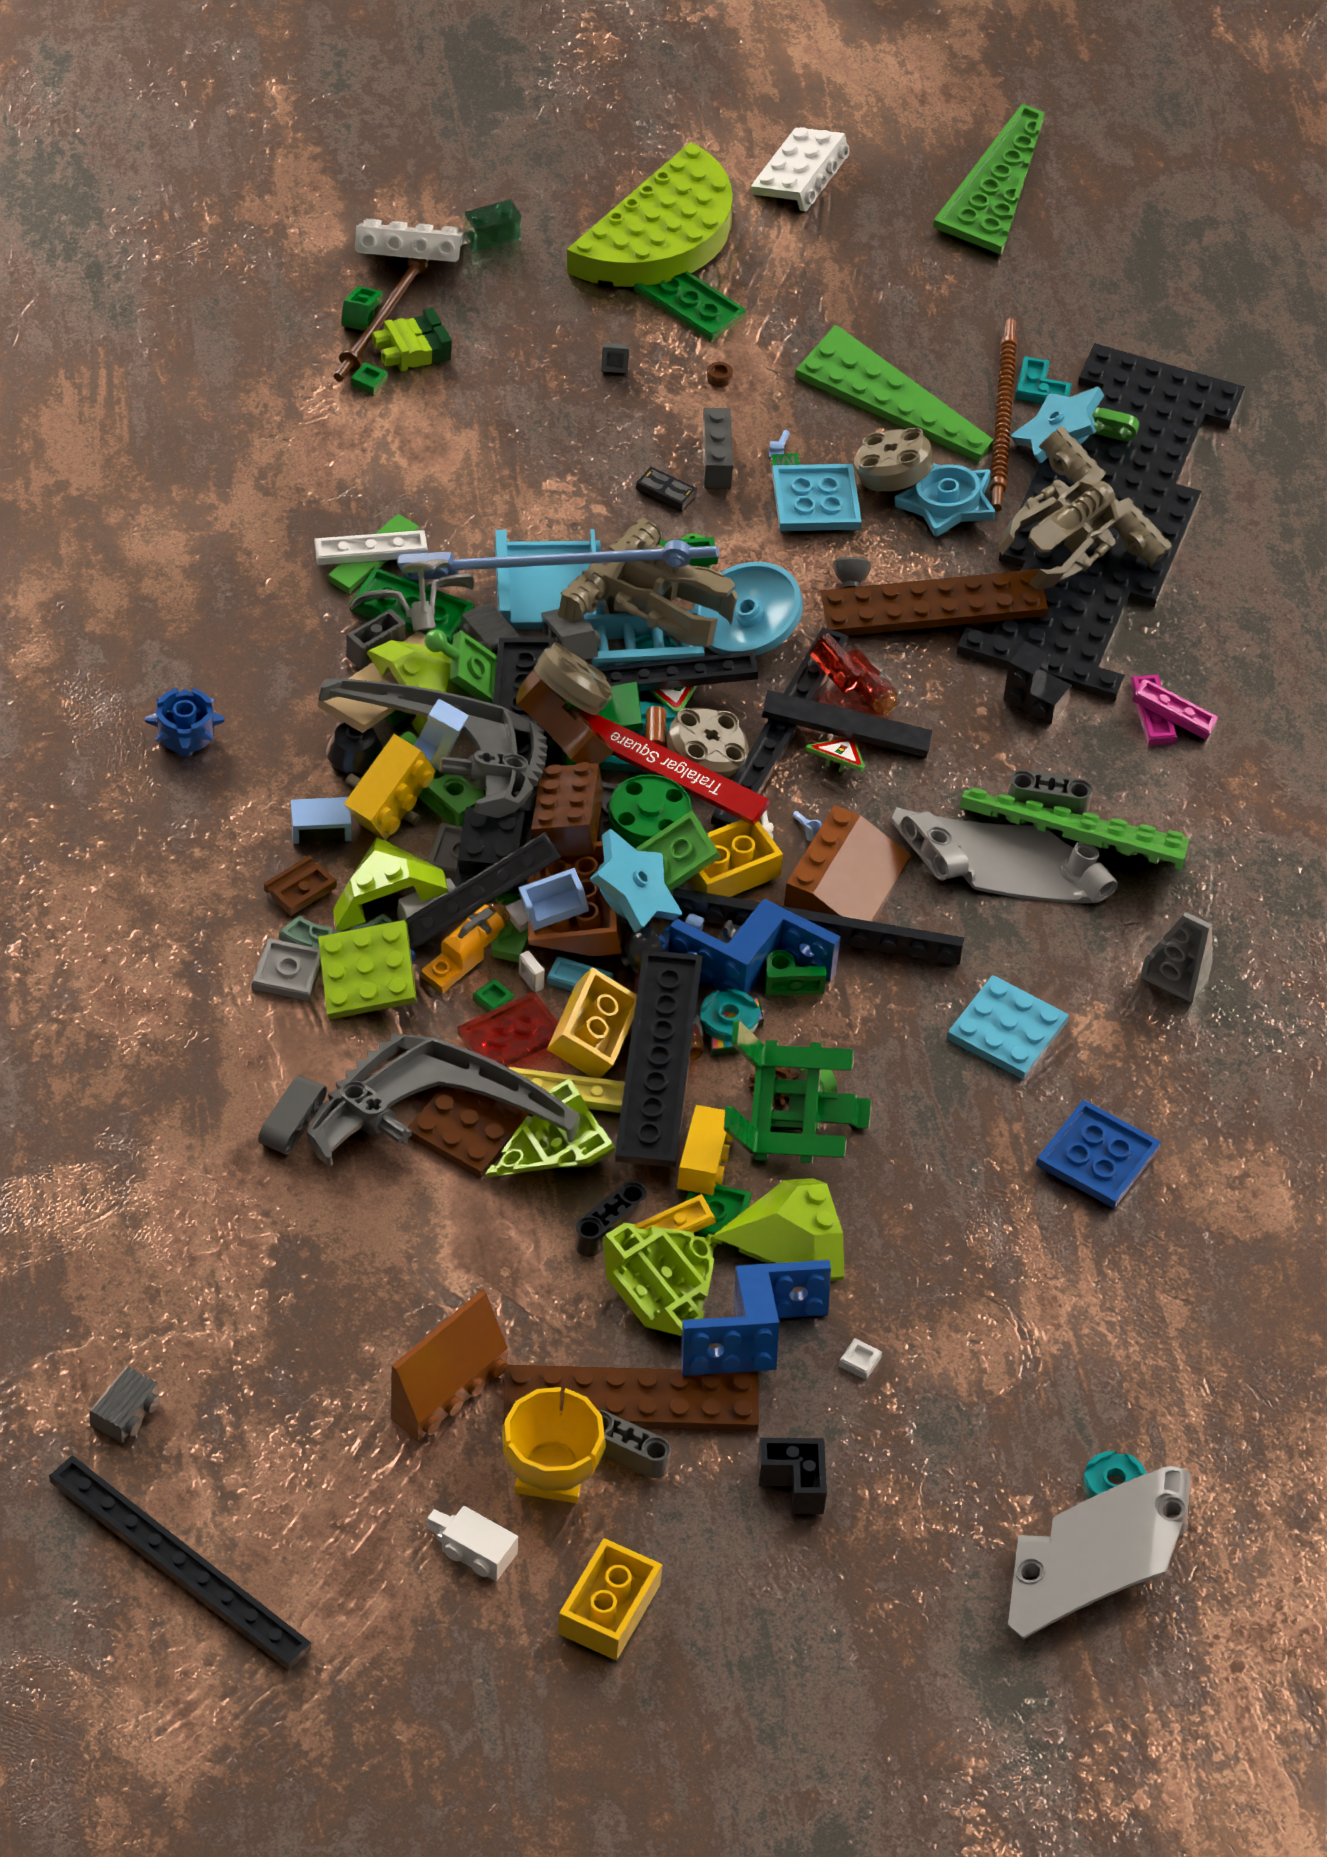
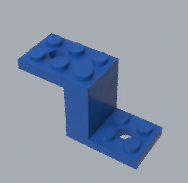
M763 899L728 944L676 919L670 926L668 952L703 955L700 982L709 984L722 992H727V989H736L749 995L765 975L768 954L779 949L790 952L793 955L795 964L800 967L826 966V980L831 981L836 974L840 936Z
M820 1260L736 1266L734 1317L683 1320L682 1376L777 1370L778 1318L828 1315L831 1277L830 1261ZM795 1287L805 1288L800 1292H791ZM714 1343L721 1344L720 1347L715 1349L708 1348L709 1345Z

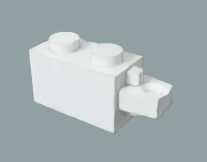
M463 1506L456 1516L452 1515L450 1517L434 1509L427 1518L426 1527L429 1531L436 1534V1539L442 1543V1551L450 1559L461 1561L470 1566L482 1577H489L497 1581L518 1554L519 1536L466 1506Z

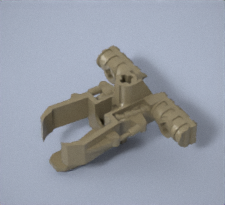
M1060 426L1039 445V448L1046 452L1045 454L1049 458L1052 469L1059 475H1065L1074 485L1069 487L1061 480H1055L1050 486L1043 489L1039 495L1029 498L1003 531L998 548L1003 555L1014 541L1016 532L1040 519L1042 521L1030 531L1028 539L1039 552H1049L1065 540L1064 545L1073 553L1072 556L1062 567L1057 566L1050 570L1040 569L1029 582V585L1039 589L1054 587L1057 582L1066 580L1080 571H1086L1097 558L1102 557L1114 546L1115 539L1110 532L1112 528L1116 529L1123 538V544L1127 551L1145 560L1149 567H1152L1162 559L1172 546L1169 540L1161 535L1162 533L1148 518L1144 517L1142 511L1133 505V501L1129 497L1121 501L1115 498L1112 487L1108 483L1101 481L1106 472L1102 468L1100 469L1097 462L1087 455V451L1082 448L1075 438H1072L1068 431ZM1053 495V497H1051V498L1045 500V501L1042 502V503H1039V502H1038V501H1040L1041 499H1046V498H1048V497H1050V496ZM1094 542L1098 547L1089 558L1085 551Z
M645 518L638 519L636 525H632L622 534V538H618L615 544L611 545L608 549L611 551L663 549L664 547L658 545L659 541L662 540V532L655 523L649 522ZM664 560L611 562L606 566L592 563L589 565V569H585L582 572L583 575L578 576L568 585V589H564L560 593L562 596L560 607L557 611L558 617L562 619H567L570 622L578 621L586 613L592 614L603 598L606 600L609 614L628 613L633 616L637 615L647 621V626L651 628L658 627L687 645L707 647L713 644L718 618L693 615L672 601L678 597L717 611L731 625L738 594L734 591L735 584L730 578L711 568L691 566L689 564L676 568L670 566Z

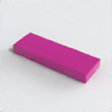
M1158 674L1131 677L1130 685L1133 695H1135L1143 678L1162 687ZM1136 703L1148 746L1176 743L1177 735L1173 722Z
M1143 678L1132 699L1133 702L1207 740L1218 719L1216 715Z

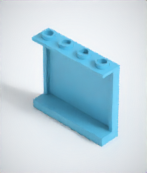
M590 529V541L507 542L506 530H495V557L601 552L600 540H595L594 529ZM591 564L496 568L498 612L501 613V616H504V619L510 623V626H513V629H543L541 612L559 609L562 596L560 593L564 589H568V585L578 576L583 575L582 572L585 569H589ZM600 600L598 607L592 614L586 613L584 615L585 620L586 615L605 614V600Z

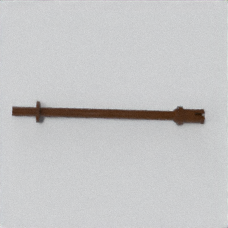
M408 259V270L351 350L342 351L339 355V361L342 364L333 375L336 381H343L350 370L354 371L360 368L362 361L359 356L371 341L372 332L378 331L415 276L425 273L428 268L429 259Z

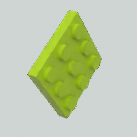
M405 920L318 937L326 1011L329 1020L417 1003L408 926Z

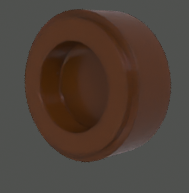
M714 362L707 367L706 380L709 384L715 387H725L732 382L733 369L727 363Z

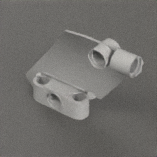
M896 807L890 820L939 880L963 876L975 890L1010 897L1062 903H1099L1109 897L1118 886L1117 881L1101 863H1096L1099 851L1095 846L1078 842L1073 848L1048 829L1044 832L1037 830V827L1034 825H1001L934 816L929 811L918 813Z
M1172 1465L1161 1467V1469L1104 1491L1053 1517L1051 1536L1019 1535L1008 1627L1024 1640L1048 1625L1102 1598L1166 1574L1177 1539L1187 1531L1189 1526L1188 1506L1191 1474L1187 1470ZM1171 1515H1177L1175 1518H1168ZM1030 1577H1038L1034 1580H1027Z

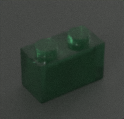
M511 199L463 212L464 238L473 252L521 239V214Z

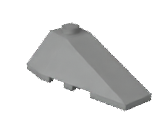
M1185 912L1145 957L1140 978L1193 1003L1207 983L1213 962L1212 924Z

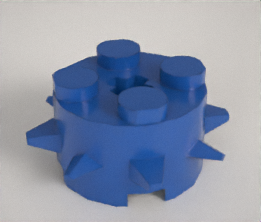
M178 688L164 693L161 698L156 699V713L145 717L146 723L157 728L155 740L157 742L160 741L166 748L176 751L180 756H190L194 751L205 747L210 741H213L214 726L225 722L224 716L213 712L212 703L214 698H209L205 693L192 688V692H189L188 689L178 692Z

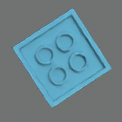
M853 464L772 465L779 531L861 530L862 521Z
M992 975L949 1029L947 1040L1024 1080L1068 1023L1069 1014Z

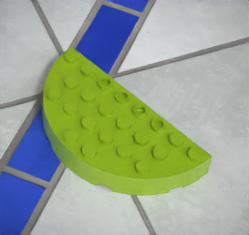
M689 142L567 248V273L593 283L603 280L613 282V286L634 287L636 283L648 286L660 284L661 280L669 282L672 281L675 275L686 271L692 273L706 265L721 251L732 227L733 193L729 177L724 168L707 151Z

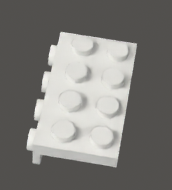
M795 127L751 185L752 194L798 200L800 211H807L833 175L836 174L844 160L849 156V145L846 142L845 133Z
M366 219L363 223L356 226L355 250L358 253L456 262L459 259L460 246L464 243L465 237L464 232H459V227L444 226L442 230H433V225L418 224L415 228L407 227V222L392 221L390 225H381L382 220Z

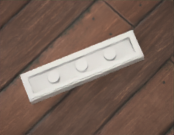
M424 530L314 538L317 565L398 559L399 554L428 553Z

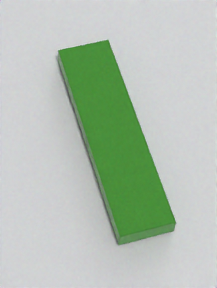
M397 514L375 534L419 531V526ZM388 560L341 563L328 574V582L350 594L367 579L374 567L379 569Z

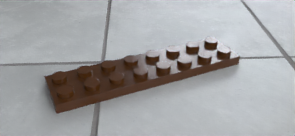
M1040 569L820 590L825 628L847 636L1048 616V607L1044 588L1035 589L1029 585V582Z
M507 1365L505 1368L503 1424L515 1401L536 1389L561 1387V1412L563 1411L564 1391L567 1388L586 1396L597 1410L606 1411L643 1429L758 1432L759 1429L758 1371L682 1376L681 1369Z

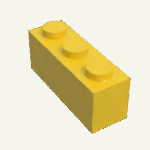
M701 1105L695 1106L679 1167L677 1189L713 1195L716 1183L722 1184L725 1166H722L721 1163L728 1162L730 1145H726V1143L733 1142V1138L724 1131L725 1110Z

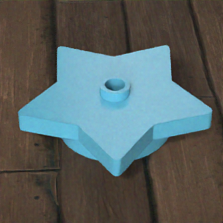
M1099 387L1072 397L1049 394L1037 416L1015 431L1010 437L1016 445L1032 447L1034 456L1039 463H1042L1048 457L1045 454L1046 452L1039 448V445L1060 426L1064 427L1072 438L1074 437L1079 444L1084 442L1089 435L1096 432L1094 427L1095 420L1092 414L1104 397V394Z
M933 463L932 470L924 479L916 483L912 488L895 496V506L923 516L936 537L960 522L994 520L995 510L984 495L990 482V470L971 471L959 465H938Z
M612 829L602 835L604 862L600 865L598 871L590 877V880L600 888L609 906L617 914L628 920L634 932L642 929L652 917L675 920L682 915V911L664 883L663 855L657 852L637 851Z

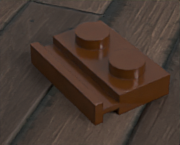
M311 855L264 883V891L266 893L269 892L272 895V899L290 916L337 888V880L319 863L316 864Z

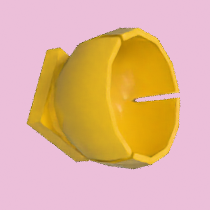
M561 1387L536 1389L515 1401L502 1427L504 1456L507 1465L517 1476L514 1493L578 1504L582 1482L590 1479L606 1448L602 1415L586 1396L567 1388L564 1391L562 1412L560 1411Z

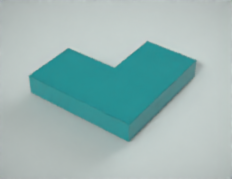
M1024 356L1015 399L1043 404L1049 394L1069 397L1072 383L1046 379L1050 361Z

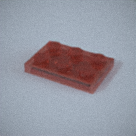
M533 991L458 1026L457 1034L469 1050L507 1067L547 1048L559 1022L536 992Z

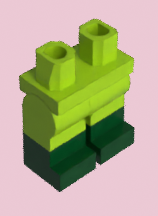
M433 307L424 309L422 316L384 321V330L372 332V345L375 350L386 348L381 350V359L385 367L397 365L402 372L407 371L408 367H420L451 360L452 339Z

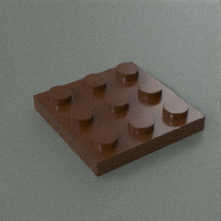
M443 1086L408 1125L407 1128L412 1131V1135L408 1138L481 1179L490 1166L503 1154L502 1150L527 1116L532 1117L533 1115L480 1094Z

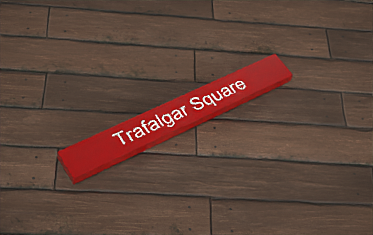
M580 708L578 709L589 722L588 724L595 730V734L598 732L614 752L611 755L651 775L669 778L681 785L687 793L753 826L770 806L768 798L600 715H593Z

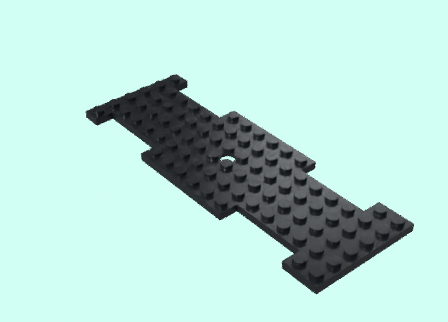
M1094 343L1079 376L1078 385L1092 389L1099 387L1104 397L1097 408L1130 414L1139 421V428L1136 437L1130 441H1123L1094 433L1089 435L1080 445L1087 451V455L1097 462L1098 467L1106 472L1101 481L1108 483L1112 487L1115 498L1121 501L1129 497L1133 501V505L1142 511L1144 517L1148 518L1162 533L1161 535L1169 540L1172 547L1162 559L1152 567H1149L1145 560L1127 551L1123 544V538L1116 529L1112 528L1110 532L1115 539V544L1102 557L1097 558L1086 571H1080L1066 580L1059 581L1054 587L1044 588L1048 616L998 621L993 635L966 627L957 646V654L1008 669L1010 660L1025 642H1028L1050 653L1048 674L1071 684L1073 689L1116 701L1124 683L1125 675L1101 668L1102 661L1128 600L1152 607L1156 606L1202 493L1200 490L1178 484L1204 421L1230 429L1244 395L1245 386ZM1049 458L1039 464L1020 509L1023 508L1029 498L1039 495L1043 489L1050 486L1055 480H1061L1069 487L1073 486L1074 483L1065 475L1057 474L1050 466ZM1053 495L1050 496V497H1048V498H1046V499H1041V500L1038 501V502H1039V503H1042V502H1044L1045 500H1047V499L1053 497ZM1040 519L1016 532L1014 541L1003 555L1001 552L999 553L998 560L1022 567L1021 571L1033 569L1050 570L1057 566L1062 567L1073 553L1064 545L1065 540L1049 552H1039L1028 540L1029 534L1042 521ZM1094 542L1085 551L1089 558L1098 547Z

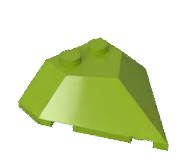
M390 640L367 652L380 675L384 676L392 672L399 684L465 697L470 695L450 680L451 658L441 651L431 652L425 645ZM417 715L412 725L420 736L428 718Z
M376 836L333 908L338 932L366 922L363 903L413 885L421 902L448 893L449 890L444 871Z
M569 1078L548 1092L580 1114L579 1130L574 1140L568 1142L565 1130L534 1115L532 1117L527 1116L502 1150L503 1157L499 1163L491 1165L485 1174L487 1177L559 1167H590L614 1153L615 1146L604 1129L599 1126L581 1094Z
M814 1178L783 1180L711 1236L710 1239L721 1245L724 1241L740 1248V1253L767 1264L829 1260L831 1266L830 1281L844 1279L843 1231L827 1183Z
M623 1223L603 1237L606 1278L645 1327L681 1336L683 1320L703 1319L705 1311L702 1308L704 1299L708 1296L714 1264L712 1256L717 1243L710 1240L711 1236H713L710 1234L707 1237L694 1236L693 1232L652 1226L649 1229L635 1228V1224Z

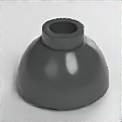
M841 557L833 562V569L837 578L843 583V588L859 587L860 583L869 575L871 563L867 559L860 557Z

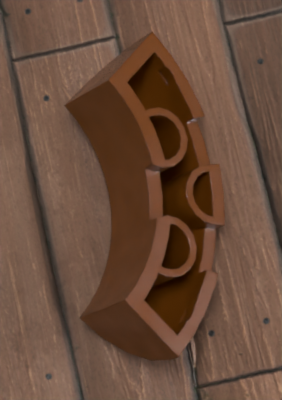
M535 670L527 676L518 690L516 697L517 705L554 739L570 760L577 764L581 762L590 764L601 763L614 752L598 732L595 734V730L588 724L589 722L574 706L568 709L567 706L569 704L552 690L537 675Z

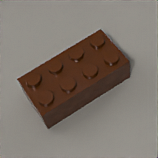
M581 762L576 765H550L542 770V778L539 779L531 827L533 839L546 832L561 857L595 854L604 793L599 763Z

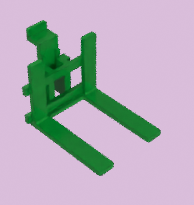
M740 1020L733 1021L731 1044L756 1068L751 1123L733 1106H726L724 1131L750 1154H755V1160L768 1161L769 1154L800 1156L801 1163L812 1164L813 1157L844 1158L847 1144L845 1136L816 1135L815 1133L820 1130V1123L848 1124L851 1128H869L871 1100L869 1098H859L856 1094L823 1092V1082L820 1081L821 1070L852 1071L854 1051L842 1048H823V1043L810 1042V1047L781 1046L778 1045L779 1042L777 1040H766L764 1045ZM776 1067L808 1069L807 1080L775 1079ZM774 1097H789L788 1111L773 1110ZM771 1128L803 1131L802 1134L771 1132Z

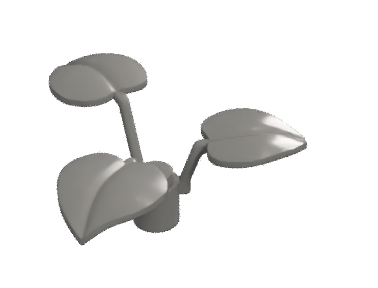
M434 559L426 562H411L402 566V572L418 571L421 601L412 603V609L409 608L401 592L375 590L357 596L350 605L351 610L361 603L372 600L397 598L406 611V618L412 619L413 632L436 629L434 607L437 587L461 586L473 590L474 577L468 573L454 574L428 582L427 587L431 588L429 604L425 596L424 571L445 568L449 565V560Z

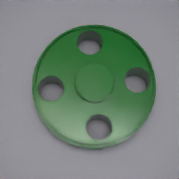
M659 775L635 776L622 782L612 793L608 805V824L610 829L633 848H637L692 810L691 801L684 788L669 778Z

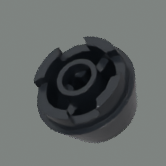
M342 723L336 728L329 740L326 754L331 767L335 771L337 768L342 772L348 773V775L353 773L360 778L365 775L381 753L383 746L372 727L362 733L350 725Z

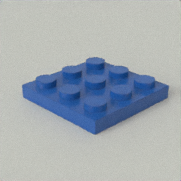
M1083 1099L1037 1157L1036 1166L1106 1205L1115 1208L1159 1151L1161 1141Z

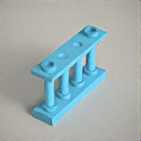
M686 610L693 615H698L697 610ZM628 613L586 615V621L590 622L592 628L598 631L601 646L597 647L598 657L591 658V665L594 667L704 656L703 646L687 645L682 641L681 647L665 648L663 636L671 635L658 627L651 628L647 626V621L637 615L633 616ZM651 633L653 648L637 649L635 638ZM624 638L626 650L609 651L607 639Z

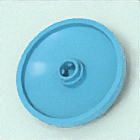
M767 562L742 563L720 572L734 582V591L738 594L731 625L717 611L694 604L693 610H697L698 615L707 618H718L713 644L707 646L718 654L755 651L756 656L768 652L780 645L792 634L803 612V597L795 578L784 568Z

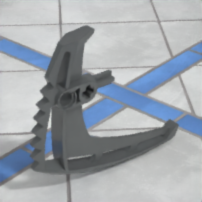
M327 678L321 684L319 701L342 697L427 718L437 700L441 699L469 715L462 731L471 738L478 751L474 755H470L469 759L442 756L439 772L467 776V780L471 785L486 790L485 797L476 801L475 813L500 818L516 812L532 794L533 786H537L538 779L542 778V770H544V762L547 757L545 754L547 752V746L545 745L547 738L544 736L545 730L541 726L502 706L447 692L379 681ZM515 732L528 733L531 744L530 765H528L526 758L517 754ZM520 791L516 798L511 794L512 792Z
M391 1034V1041L378 1043V1051H367L368 1059L356 1061V1069L346 1071V1079L336 1082L337 1090L328 1093L330 1101L323 1103L319 1107L308 1128L307 1137L316 1156L327 1166L333 1165L331 1152L359 1129L371 1136L386 1134L397 1143L405 1145L408 1143V1137L412 1135V1131L397 1121L395 1113L389 1108L410 1095L439 1085L480 1094L532 1114L565 1130L568 1142H572L578 1133L580 1114L516 1071L472 1050L431 1037ZM401 1049L408 1050L396 1059H394L393 1061H391L390 1063H388L386 1066L381 1068L367 1080L362 1082L372 1071H374L381 1063H383L393 1054L400 1051Z

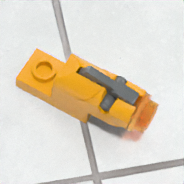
M494 901L493 903L483 905L471 914L454 932L442 941V953L421 970V978L443 994L484 959L483 948L498 936L499 931L507 926L510 914L505 906L498 901Z

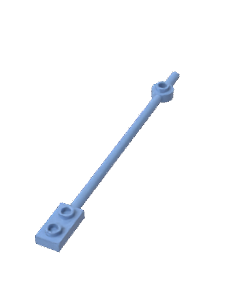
M671 540L665 544L663 549L454 559L451 552L399 554L397 564L402 571V566L411 562H426L434 559L449 560V565L445 568L425 570L424 580L440 579L459 574V570L664 560L670 566L679 568L688 565L691 558L719 557V547H691L686 542ZM418 571L402 572L405 579L419 580Z

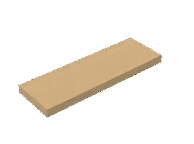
M416 632L403 642L425 645L426 635L422 632ZM373 662L348 678L399 684L392 672L381 676ZM335 697L325 701L318 700L317 705L320 709L362 733L396 710L342 697Z

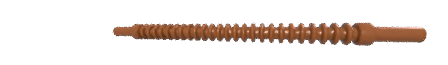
M1012 318L1006 320L1005 336L1001 340L992 475L990 481L992 507L995 512L1002 510L1003 492L1007 489L1017 339L1015 337L1016 321Z

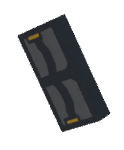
M651 466L636 482L637 490L681 511L684 510L697 493V488Z

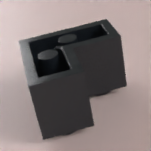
M1025 642L1009 662L1003 700L1052 724L1068 705L1071 684L1047 673L1050 653Z
M760 1438L757 1458L758 1486H791L792 1514H824L827 1496L824 1438Z

